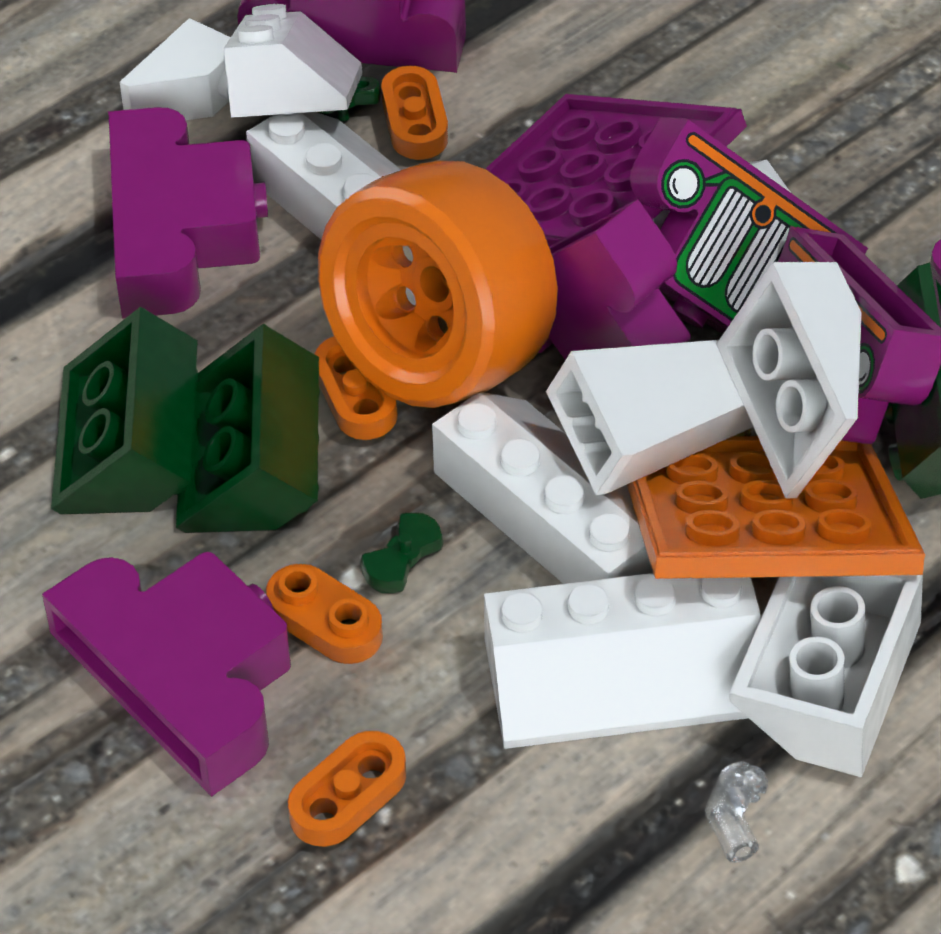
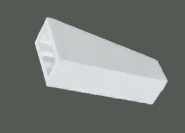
M719 340L570 352L546 390V393L596 495L610 493L753 427L716 345Z

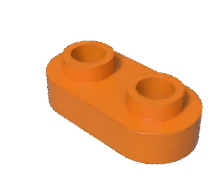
M402 66L387 73L381 84L382 105L393 148L403 157L414 160H425L439 155L448 144V120L436 77L429 70L418 66Z
M335 336L323 341L315 351V355L319 357V386L341 431L349 437L359 440L376 439L387 434L397 422L396 399L387 396L364 378L348 360Z
M293 564L283 567L269 579L266 595L274 611L286 622L287 631L329 659L344 664L363 662L379 650L383 640L382 617L376 605L319 568L307 564ZM295 590H305L302 592H292ZM346 619H354L357 621L353 624L340 623L341 621Z
M381 731L357 733L347 739L293 787L288 798L290 825L295 835L305 843L325 847L338 844L354 833L402 789L406 781V757L400 742L393 736ZM368 771H379L382 773V775L376 778H366L363 776ZM321 813L334 815V817L325 820L314 819L316 815Z

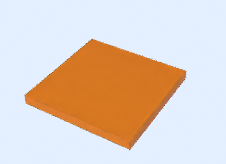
M758 436L730 437L627 484L655 579L923 575L925 553L872 444L840 441L797 498H785Z

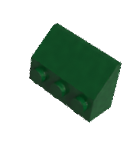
M929 262L918 265L897 286L941 328V277ZM941 366L928 397L921 404L913 406L889 402L885 412L887 421L890 424L894 423L897 443L889 445V457L894 475L898 481L904 480L920 499L941 494Z
M139 307L63 367L52 510L59 514L151 512L173 495L180 494L191 483L194 471L192 449L193 431L196 425L194 407L195 387L198 379V370L196 369L198 340L146 309Z
M262 324L198 372L194 407L196 425L193 431L192 449L194 471L191 483L188 484L184 491L177 495V529L184 533L274 531L298 514L306 512L318 501V415L320 395L318 356L267 325Z

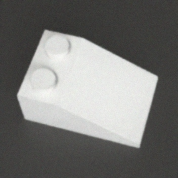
M772 262L716 344L786 499L798 497L858 419L861 311L837 262Z

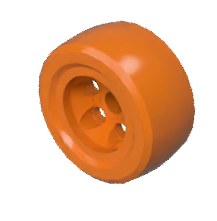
M435 161L422 163L382 176L367 184L340 204L325 226L318 251V283L323 309L332 333L348 360L368 382L387 396L411 406L436 408L469 399L478 393L489 391L521 370L537 355L547 341L556 316L558 286L554 259L544 232L528 205L507 183L488 170L463 161ZM403 246H408L411 249L413 255L412 262L405 256ZM406 287L413 292L416 300L415 305L411 304L408 300ZM438 317L443 318L448 327L446 333H443L440 329Z

